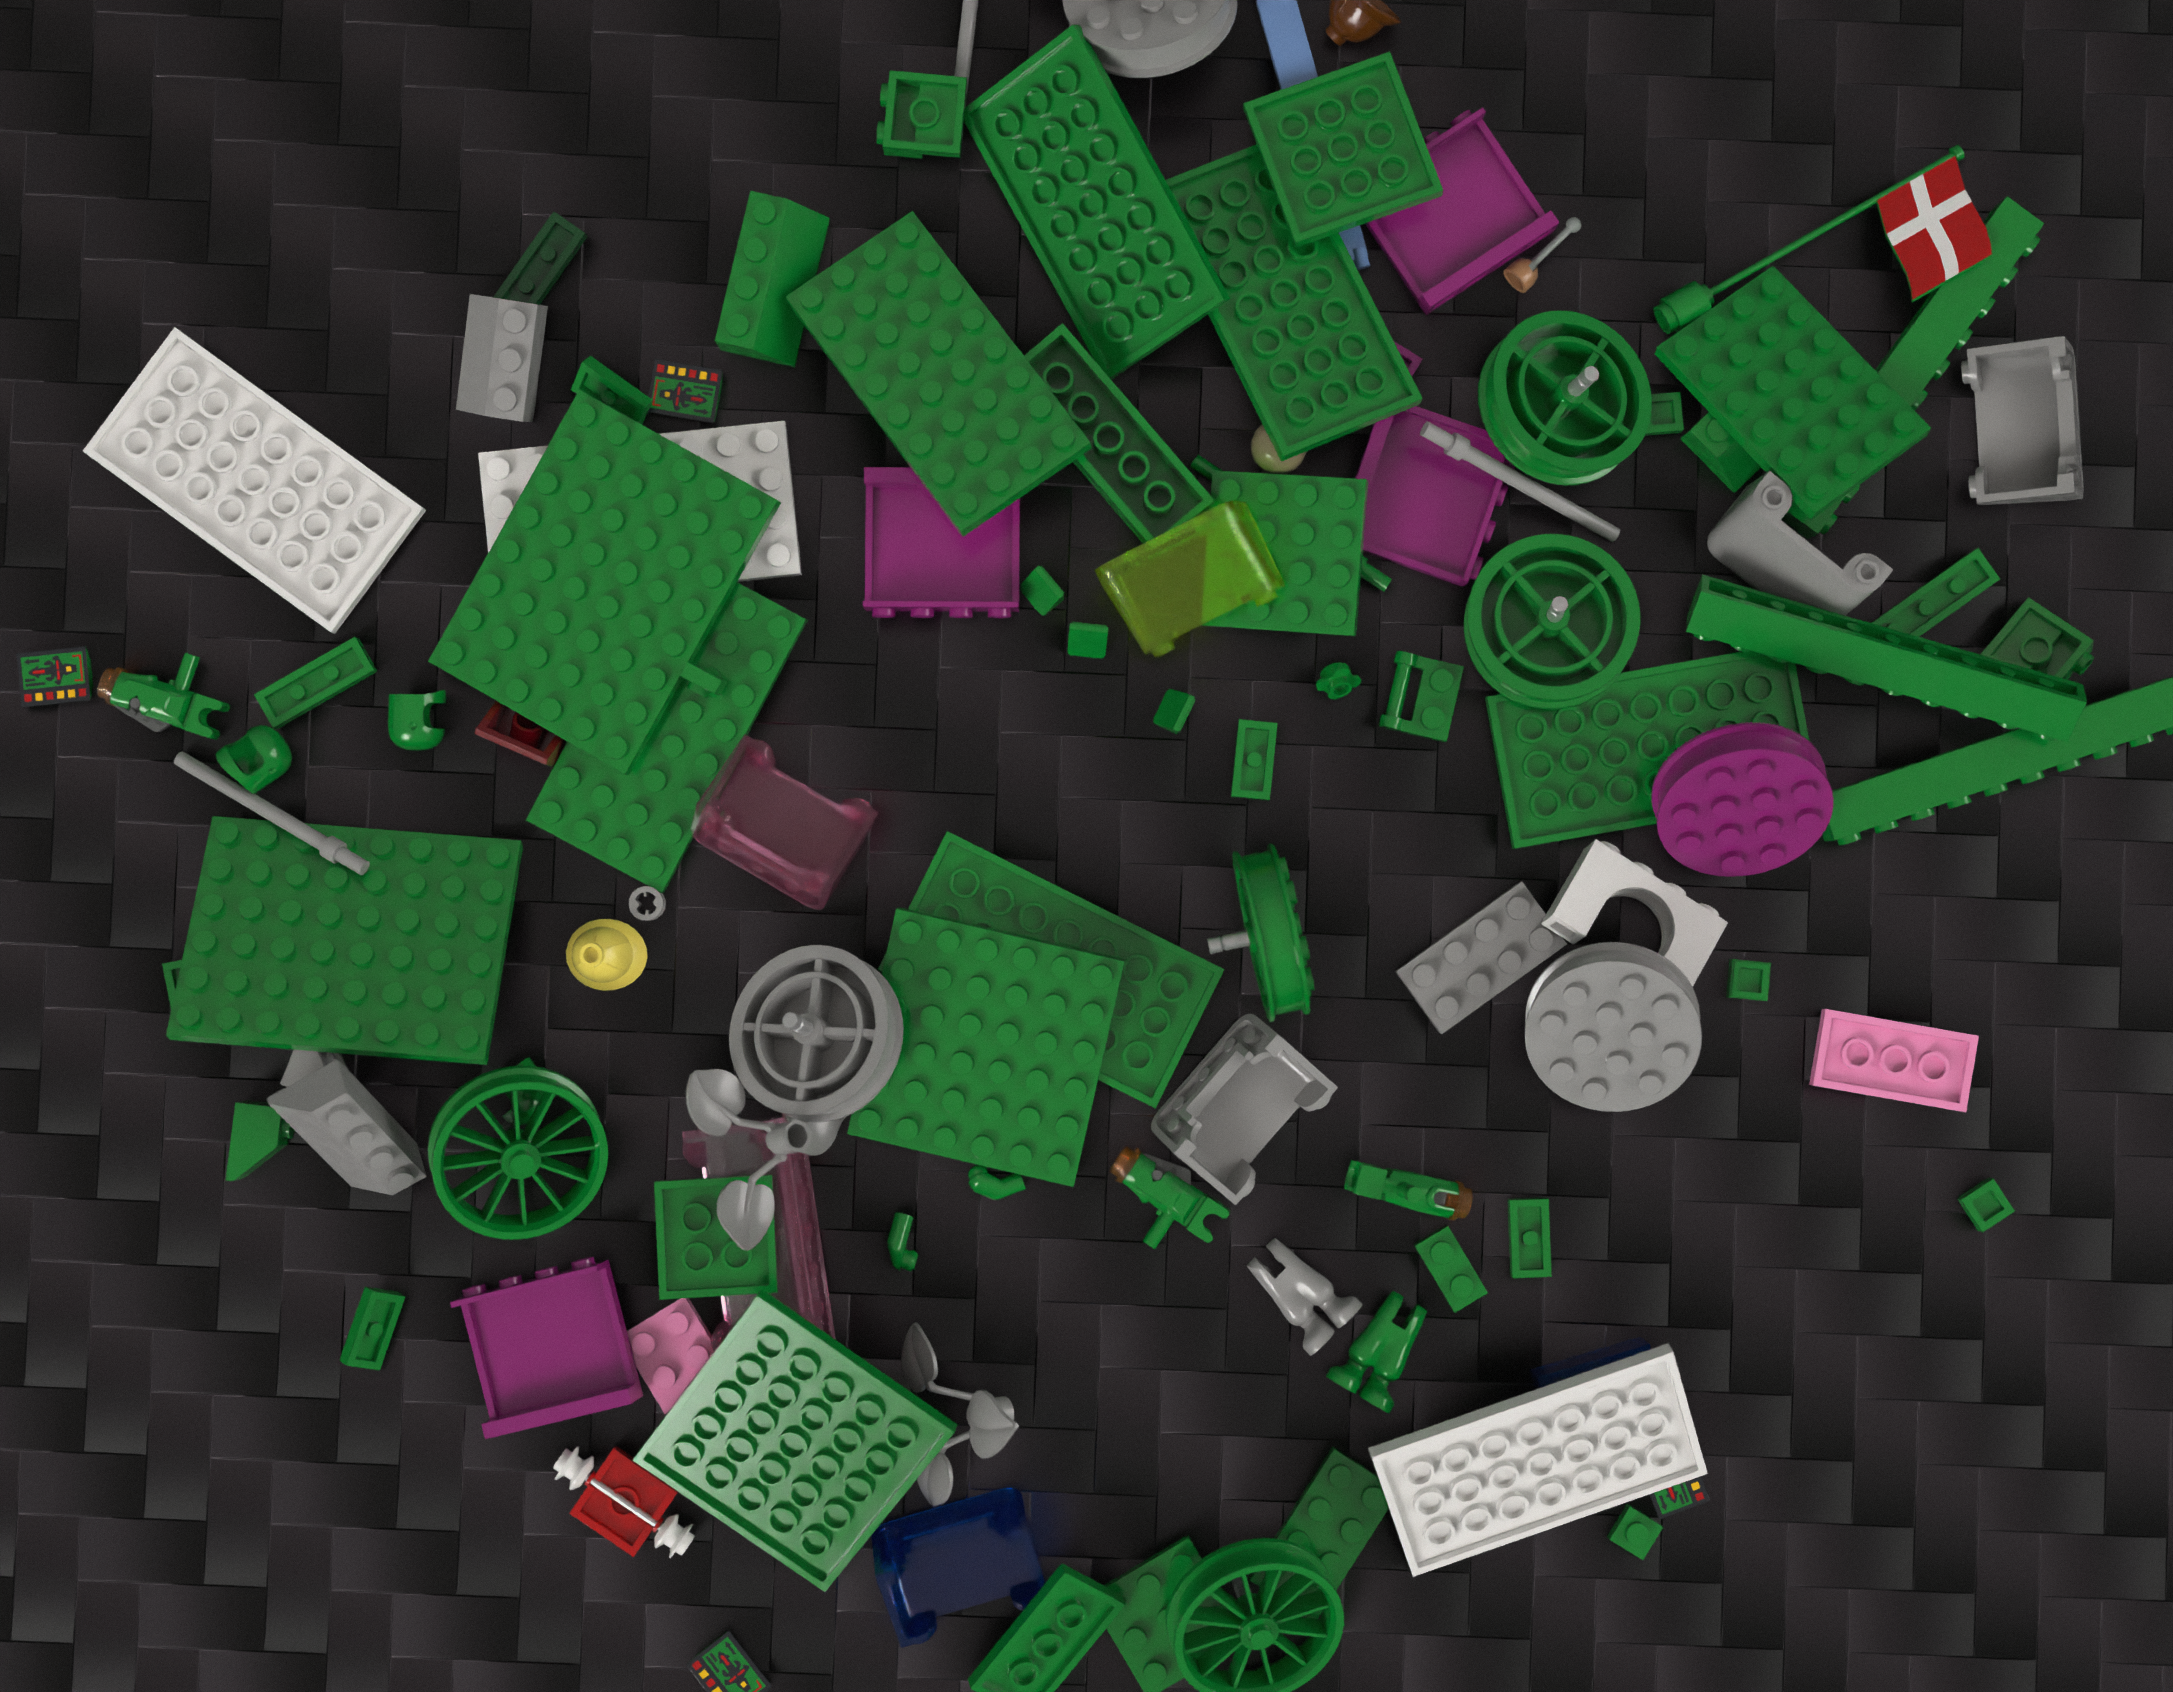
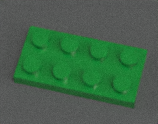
M1332 1447L1274 1537V1539H1282L1299 1544L1314 1553L1325 1565L1335 1590L1338 1589L1389 1509L1378 1475L1337 1448ZM1266 1571L1251 1573L1249 1576L1250 1581L1260 1587ZM1282 1571L1275 1590L1293 1576L1295 1572ZM1313 1582L1299 1596L1320 1590L1321 1588ZM1323 1610L1313 1612L1304 1616L1307 1618L1318 1619L1322 1614Z
M1061 1563L968 1678L970 1689L976 1692H1055L1126 1604L1123 1596Z

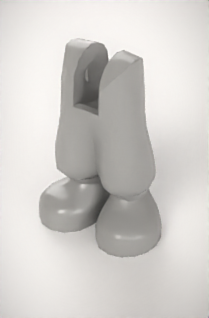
M1274 1238L1266 1247L1274 1255L1275 1259L1286 1268L1275 1277L1271 1270L1256 1257L1246 1266L1272 1297L1288 1322L1304 1328L1303 1349L1311 1356L1335 1332L1325 1320L1317 1315L1313 1310V1306H1319L1326 1313L1330 1321L1337 1328H1340L1358 1312L1362 1303L1354 1296L1337 1297L1334 1294L1332 1283L1326 1277L1311 1268L1283 1243Z

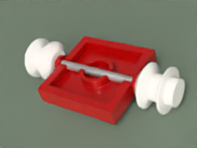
M578 1446L573 1452L567 1448L553 1467V1469L558 1471L555 1480L565 1476L570 1480V1490L581 1487L584 1481H586L584 1485L587 1486L569 1514L632 1557L639 1551L651 1531L655 1533L657 1530L659 1531L654 1537L655 1548L663 1544L670 1548L669 1558L675 1552L681 1556L684 1554L695 1535L689 1532L693 1524L683 1528L678 1524V1514L668 1517L664 1524L662 1523L664 1518L661 1517L678 1491L634 1462V1458L617 1446L612 1449L598 1472L593 1471L591 1474L590 1472L594 1468L593 1456L583 1460L578 1456Z

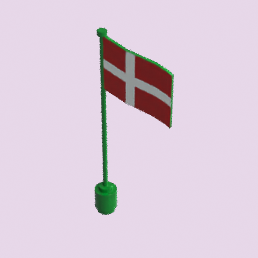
M1955 145L1949 149V154L1710 289L1705 284L1700 285L1696 281H1691L1661 298L1659 305L1653 308L1658 325L1666 334H1670L1673 331L1679 332L1712 309L1714 304L1713 296L1876 203L1886 239L1907 277L1912 302L1992 257L1991 243L1986 226L1964 187L1957 163L1964 158L1962 148L1959 145Z

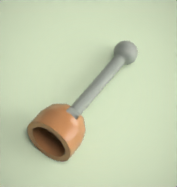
M1576 217L1568 219L1566 227L1532 260L1520 258L1512 262L1504 270V276L1510 285L1521 293H1525L1533 286L1538 278L1537 265L1570 233L1578 232L1581 228V221Z

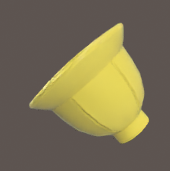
M598 919L582 925L572 934L566 949L567 964L575 978L588 987L603 991L617 990L633 983L642 974L648 958L646 944L637 930L627 923L614 919Z

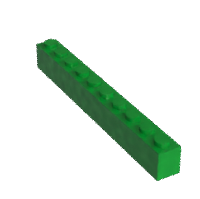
M2008 196L1997 203L1983 221L1990 239L1992 257L1932 291L1875 369L1914 411L1928 395L1924 388L1931 378L1935 381L1938 380L1951 362L1946 358L1955 347L1959 350L1972 335L1973 330L1969 326L1976 317L1982 319L1992 308L1996 300L1991 296L1998 286L2005 288L2016 275L2018 269L2014 265L2021 255L2026 258L2041 240L2036 234L2044 223ZM1860 485L1812 520L1792 500L1788 512L1781 520L1807 539L1817 535L1819 532L1824 535L1838 518L1834 511L1841 502L1847 504L1857 493Z
M1703 574L1687 614L1686 632L1692 633L1700 640L1724 642L1730 644L1731 647L1738 651H1755L1768 655L1770 659L1779 663L1793 662L1803 665L1808 670L1817 674L1830 673L1841 676L1846 681L1855 685L1868 684L1879 687L1884 692L1893 696L1906 695L1917 698L1922 703L1931 707L1944 706L1955 709L1966 717L1986 718L1995 721L1998 725L2007 729H2024L2033 732L2036 736L2045 740L2058 739L2068 742L2087 703L2083 684Z
M2173 676L2087 704L2068 742L2058 739L2045 740L2036 736L2033 732L2016 728L1832 790L1833 812L1830 822L1822 834L1824 841L1837 840L1839 846L1862 839L1861 831L1874 827L1876 834L1898 827L1897 819L1910 815L1912 821L1920 820L1934 815L1933 807L1947 803L1948 809L1972 802L1971 794L1983 791L1985 797L2008 790L2006 783L2019 778L2021 784L2042 779L2045 777L2043 770L2056 766L2058 772L2075 768L2081 765L2079 759L2081 757L2093 754L2094 760L2118 753L2116 746L2129 742L2131 748L2154 741L2152 734L2164 729L2167 735L2173 734Z

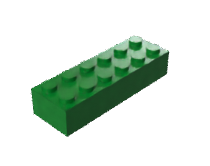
M1063 323L1024 355L1091 442L1092 449L1074 460L1073 463L1153 556H1156L1210 510L1214 499Z

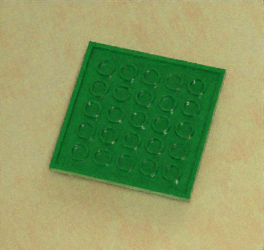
M896 908L882 975L893 988L902 1011L904 1032L901 1053L893 1074L880 1093L863 1108L851 1114L847 1134L1074 1187L1126 959L905 908Z
M761 1289L638 1450L633 1461L826 1592L955 1433L957 1424Z

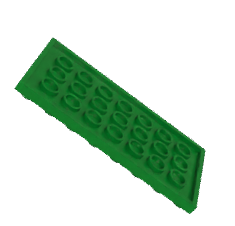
M1081 25L1070 26L965 107L964 123L1093 359L1110 379L1115 378L1230 300L1228 293L1093 47L1084 38Z
M1257 144L1166 179L1169 188L1230 297L1229 301L1208 315L1281 462L1420 405L1423 398L1340 234L1337 233L1295 248Z
M913 211L785 296L795 314L962 537L1092 449L1091 442Z
M737 582L692 662L728 681L722 694L717 695L710 692L708 698L688 689L689 680L683 678L630 775L619 772L573 744L566 742L526 821L664 893L808 620Z
M1755 651L1736 652L1623 672L1605 691L1595 698L1568 708H1533L1512 701L1502 694L1485 697L1512 849L1657 824L1651 800L1652 786L1657 772L1677 748L1692 738L1712 729L1738 723H1766L1795 731L1809 741L1795 663H1779L1770 659L1768 655Z
M948 831L908 908L913 911L1126 959L1098 1080L1155 1109L1225 970ZM886 954L878 968L881 972L883 971Z

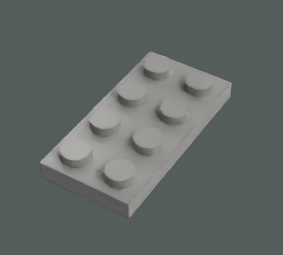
M1520 881L1395 970V972L1438 1032L1443 1034L1559 951L1567 943L1561 936L1541 924L1546 914L1524 883Z

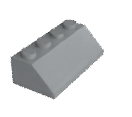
M338 1059L267 1098L268 1104L351 1187L394 1195L427 1177L418 1144Z

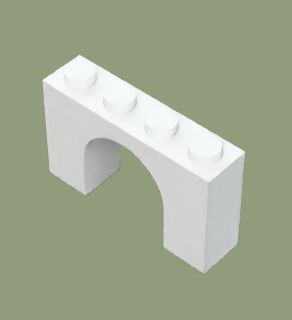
M1597 839L1594 840L1582 851L1541 924L1574 945L1587 935L1607 899L1616 896L1637 899L1647 905L1659 921L1662 940L1658 954L1674 963L1687 977L1693 987L1728 922L1720 918L1719 913L1713 907L1703 903L1698 904L1687 897L1686 892L1678 885L1665 883L1654 876L1653 871L1648 866L1639 862H1632L1622 856L1620 850L1613 844L1606 841L1600 842Z

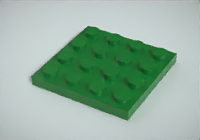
M1390 51L1243 103L1245 115L1295 248L1443 196L1442 185Z
M1213 470L1211 497L1214 499V503L1210 507L1201 625L1356 636L1368 480Z

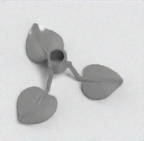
M694 1070L689 1077L686 1088V1103L694 1124L704 1133L716 1137L725 1135L729 1131L732 1122L738 1126L767 1131L766 1145L775 1153L774 1158L748 1178V1183L742 1180L731 1181L725 1185L718 1196L717 1216L721 1226L742 1250L747 1251L755 1247L764 1237L772 1222L775 1211V1199L772 1190L766 1185H755L756 1181L779 1162H785L787 1154L801 1152L808 1156H816L827 1151L834 1142L845 1117L828 1122H806L783 1114L785 1122L777 1124L742 1119L737 1115L743 1110L746 1097L740 1080L726 1070Z
M914 1322L907 1332L901 1354L902 1372L909 1387L914 1392H923L927 1388L928 1391L970 1401L967 1408V1421L971 1427L970 1430L949 1439L917 1478L918 1485L926 1500L933 1507H937V1505L944 1504L947 1501L953 1487L952 1467L948 1458L944 1455L945 1451L949 1447L970 1438L971 1446L980 1458H990L1007 1444L1019 1425L1013 1421V1405L1006 1396L993 1397L986 1390H978L972 1394L936 1385L933 1382L938 1374L935 1352L920 1325Z

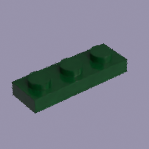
M553 211L493 298L540 305L588 237L586 233Z

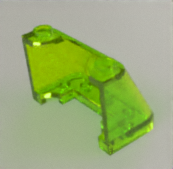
M1229 501L1218 505L1095 569L1102 587L1144 654L1153 653L1155 658L1174 650L1176 647L1173 642L1179 639V636L1245 603L1254 601L1257 607L1276 599L1278 597L1276 590L1285 586L1245 501Z

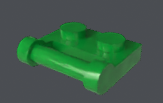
M1396 651L1394 663L1397 664L1386 713L1381 715L1379 726L1402 733L1447 742L1464 666L1418 656L1409 652ZM1414 668L1422 670L1411 720L1408 721L1400 717L1411 670Z

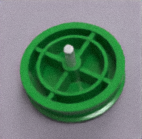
M1549 311L1525 319L1492 350L1483 365L1479 378L1478 404L1480 414L1492 442L1501 454L1515 467L1527 475L1547 483L1565 486L1580 485L1605 476L1636 450L1642 442L1650 423L1652 411L1651 389L1640 359L1631 346L1615 330L1585 314L1572 311Z
M1541 534L1526 537L1496 553L1482 568L1476 578L1464 614L1465 643L1470 658L1480 675L1492 688L1510 700L1540 709H1562L1577 706L1605 691L1621 674L1637 644L1640 631L1639 601L1635 588L1625 570L1602 548L1584 539L1563 534Z
M1272 843L1267 845V851L1240 856L1238 851H1234L1233 866L1245 930L1225 934L1222 937L1207 938L1210 954L1222 952L1223 949L1231 950L1249 946L1259 992L1269 1022L1275 1021V1015L1302 1010L1304 1015L1310 1014L1309 997L1312 996L1311 991L1315 990L1310 967H1304L1307 966L1306 960L1310 959L1305 936H1300L1302 935L1298 913L1294 912V904H1297V897L1293 881L1289 877L1285 857H1278Z

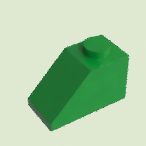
M1709 411L1680 438L1733 493L1761 468Z
M250 1100L235 1102L226 1172L227 1181H236L247 1177L288 1144L289 1139L293 1138L295 1130L267 1102Z

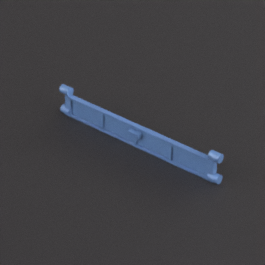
M1255 0L1280 90L1318 77L1297 0ZM1360 225L1339 232L1357 270L1370 267Z

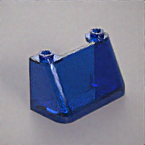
M1015 1488L999 1489L889 1521L879 1526L872 1536L875 1577L901 1648L928 1641L937 1630V1616L1006 1596H1011L1012 1602L1017 1609L1024 1610L1047 1582L1022 1494Z

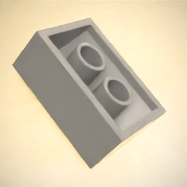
M470 294L456 410L507 420L533 422L548 306Z

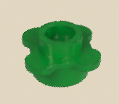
M1341 662L1333 663L1321 671L1320 679L1316 682V688L1318 691H1325L1329 699H1338L1348 695L1352 688L1359 686L1361 678L1359 675H1353L1347 664Z

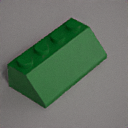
M750 190L715 342L721 351L786 366H796L805 326L790 307L785 296L817 275L830 223L829 217L789 199Z

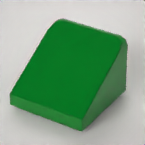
M1037 566L1020 586V591L1042 616L1049 613L1064 600L1063 590L1042 566Z
M1081 622L1070 623L1068 654L1072 656L1104 658L1108 637L1107 625Z
M1168 689L1153 718L1154 724L1174 734L1180 733L1195 702V697L1174 689Z

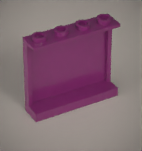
M1483 107L1473 114L1470 110L1461 113L1451 121L1452 128L1441 135L1438 131H1434L1424 138L1443 188V196L1365 223L1425 315L1552 234L1559 224L1551 210L1545 214L1485 124L1483 117L1486 111Z
M1415 406L1376 422L1372 426L1354 478L1368 480L1363 552L1463 587L1470 578L1476 580L1483 558L1477 555L1482 542L1489 543L1496 524V521L1490 520L1494 506L1501 507L1508 485L1503 484V481L1464 459L1457 461L1444 453V448L1422 437L1420 431L1426 422H1430L1450 434L1456 432L1469 439L1471 446L1514 469L1515 466L1501 454L1486 430Z
M864 467L866 520L865 601H863V607L866 611H872V617L892 618L895 617V611H911V617L932 618L934 617V611H949V617L972 618V612L975 611L988 612L989 618H1011V612H1019L1020 498L962 537L911 467Z
M594 1256L571 1262L572 1269L559 1272L556 1265L535 1271L536 1278L523 1281L521 1274L504 1278L498 1281L499 1287L489 1290L486 1289L485 1284L475 1285L463 1289V1297L450 1302L452 1308L461 1306L490 1418L481 1424L485 1439L629 1405L643 1396L609 1260L595 1263Z

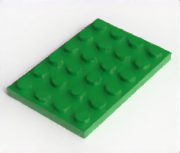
M1774 266L1764 271L1657 346L1655 352L1658 359L1716 418L1766 473L1768 471L1772 472L1790 488L1793 502L1810 520L1925 438L1931 430V427Z

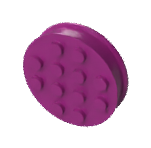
M1766 723L1726 725L1704 732L1677 748L1662 764L1654 779L1651 793L1652 807L1657 819L1658 834L1667 852L1675 860L1690 869L1716 876L1754 875L1789 863L1816 843L1826 830L1833 812L1832 789L1826 777L1824 762L1815 746L1795 731Z

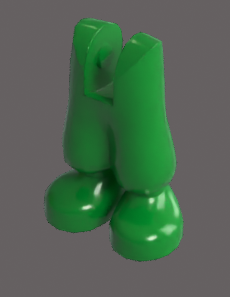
M1395 1291L1389 1294L1373 1319L1350 1346L1348 1363L1332 1366L1326 1374L1327 1378L1356 1394L1361 1385L1364 1372L1368 1367L1373 1366L1371 1376L1362 1386L1358 1395L1390 1414L1394 1407V1400L1387 1390L1388 1385L1401 1376L1411 1347L1427 1313L1426 1309L1416 1304L1406 1317L1402 1327L1392 1323L1404 1298L1403 1295Z

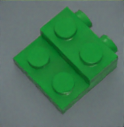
M890 70L889 82L882 83L880 93V106L886 107L885 121H878L877 144L883 145L884 155L923 159V155L960 158L967 77Z
M2028 597L1980 655L2068 680L2074 672L2081 676L2093 662L2094 656L2090 653L2093 650L2094 640Z

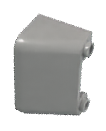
M2065 336L1967 349L1968 360L1962 361L1961 364L1962 379L1964 384L1970 383L1975 393L1979 467H1976L1975 475L1969 476L1971 499L1976 498L1979 505L2082 499L2083 472L2074 350Z
M1768 471L1746 486L1713 527L1707 541L1710 553L1755 590L1846 616L1880 587L1893 569L1878 557L1868 553L1854 556L1841 569L1781 521L1792 504V494L1790 488L1782 480Z
M1246 1014L1231 1026L1158 1110L1152 1120L1151 1130L1176 1156L1233 1204L1237 1205L1254 1188L1256 1172L1249 1165L1299 1106L1308 1112L1321 1109L1327 1105L1331 1095L1338 1087L1257 1016Z

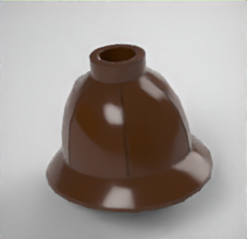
M1331 0L1329 7L1330 25L1325 31L1337 45L1342 46L1346 41L1358 43L1368 40L1385 25L1400 24L1401 19L1382 0Z

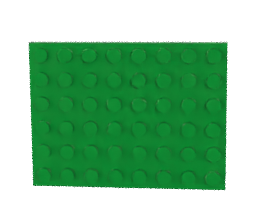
M579 390L428 662L619 772L630 775L682 682L683 677L680 674L686 663L693 662L781 502Z
M212 817L166 1033L170 1040L487 1065L523 851L521 840L305 823L327 837L334 836L347 844V849L369 861L370 866L365 874L360 875L340 862L334 864L320 856L318 849L269 820Z

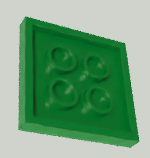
M764 1174L756 1181L755 1185H766L773 1192V1174ZM751 1175L654 1181L659 1300L758 1294L761 1289L767 1293H778L775 1215L761 1241L747 1251L742 1250L721 1226L717 1216L718 1196L725 1185L734 1180H742L748 1183V1178Z
M1189 1535L1104 1585L1121 1594L1126 1605L1106 1629L1144 1692H1161L1184 1678L1178 1667L1174 1650L1167 1635L1166 1611L1169 1599L1178 1582L1188 1570L1202 1559ZM1210 1595L1199 1605L1228 1609ZM1187 1623L1185 1633L1209 1625ZM1211 1646L1190 1652V1654L1197 1660Z

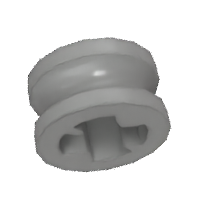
M643 886L637 888L629 898L630 912L640 920H655L663 914L666 908L665 896L653 887ZM650 892L656 897L653 904L657 908L652 914L650 910H646L644 914L639 910L642 903L638 899L642 894L645 897H649Z

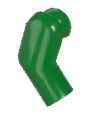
M981 1165L972 1167L968 1172L969 1186L973 1192L991 1200H999L1026 1190L1022 1175L1013 1173L999 1179L989 1174L987 1168Z
M895 1213L887 1245L892 1266L899 1271L901 1268L912 1271L915 1269L918 1254L914 1250H906V1244L914 1218L903 1213Z

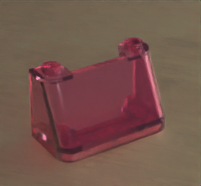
M744 734L696 804L691 825L693 837L706 848L805 906L822 910L871 830L879 812L873 810L872 806L861 798L844 799L840 806L774 768L776 760L772 748L766 742L752 739Z

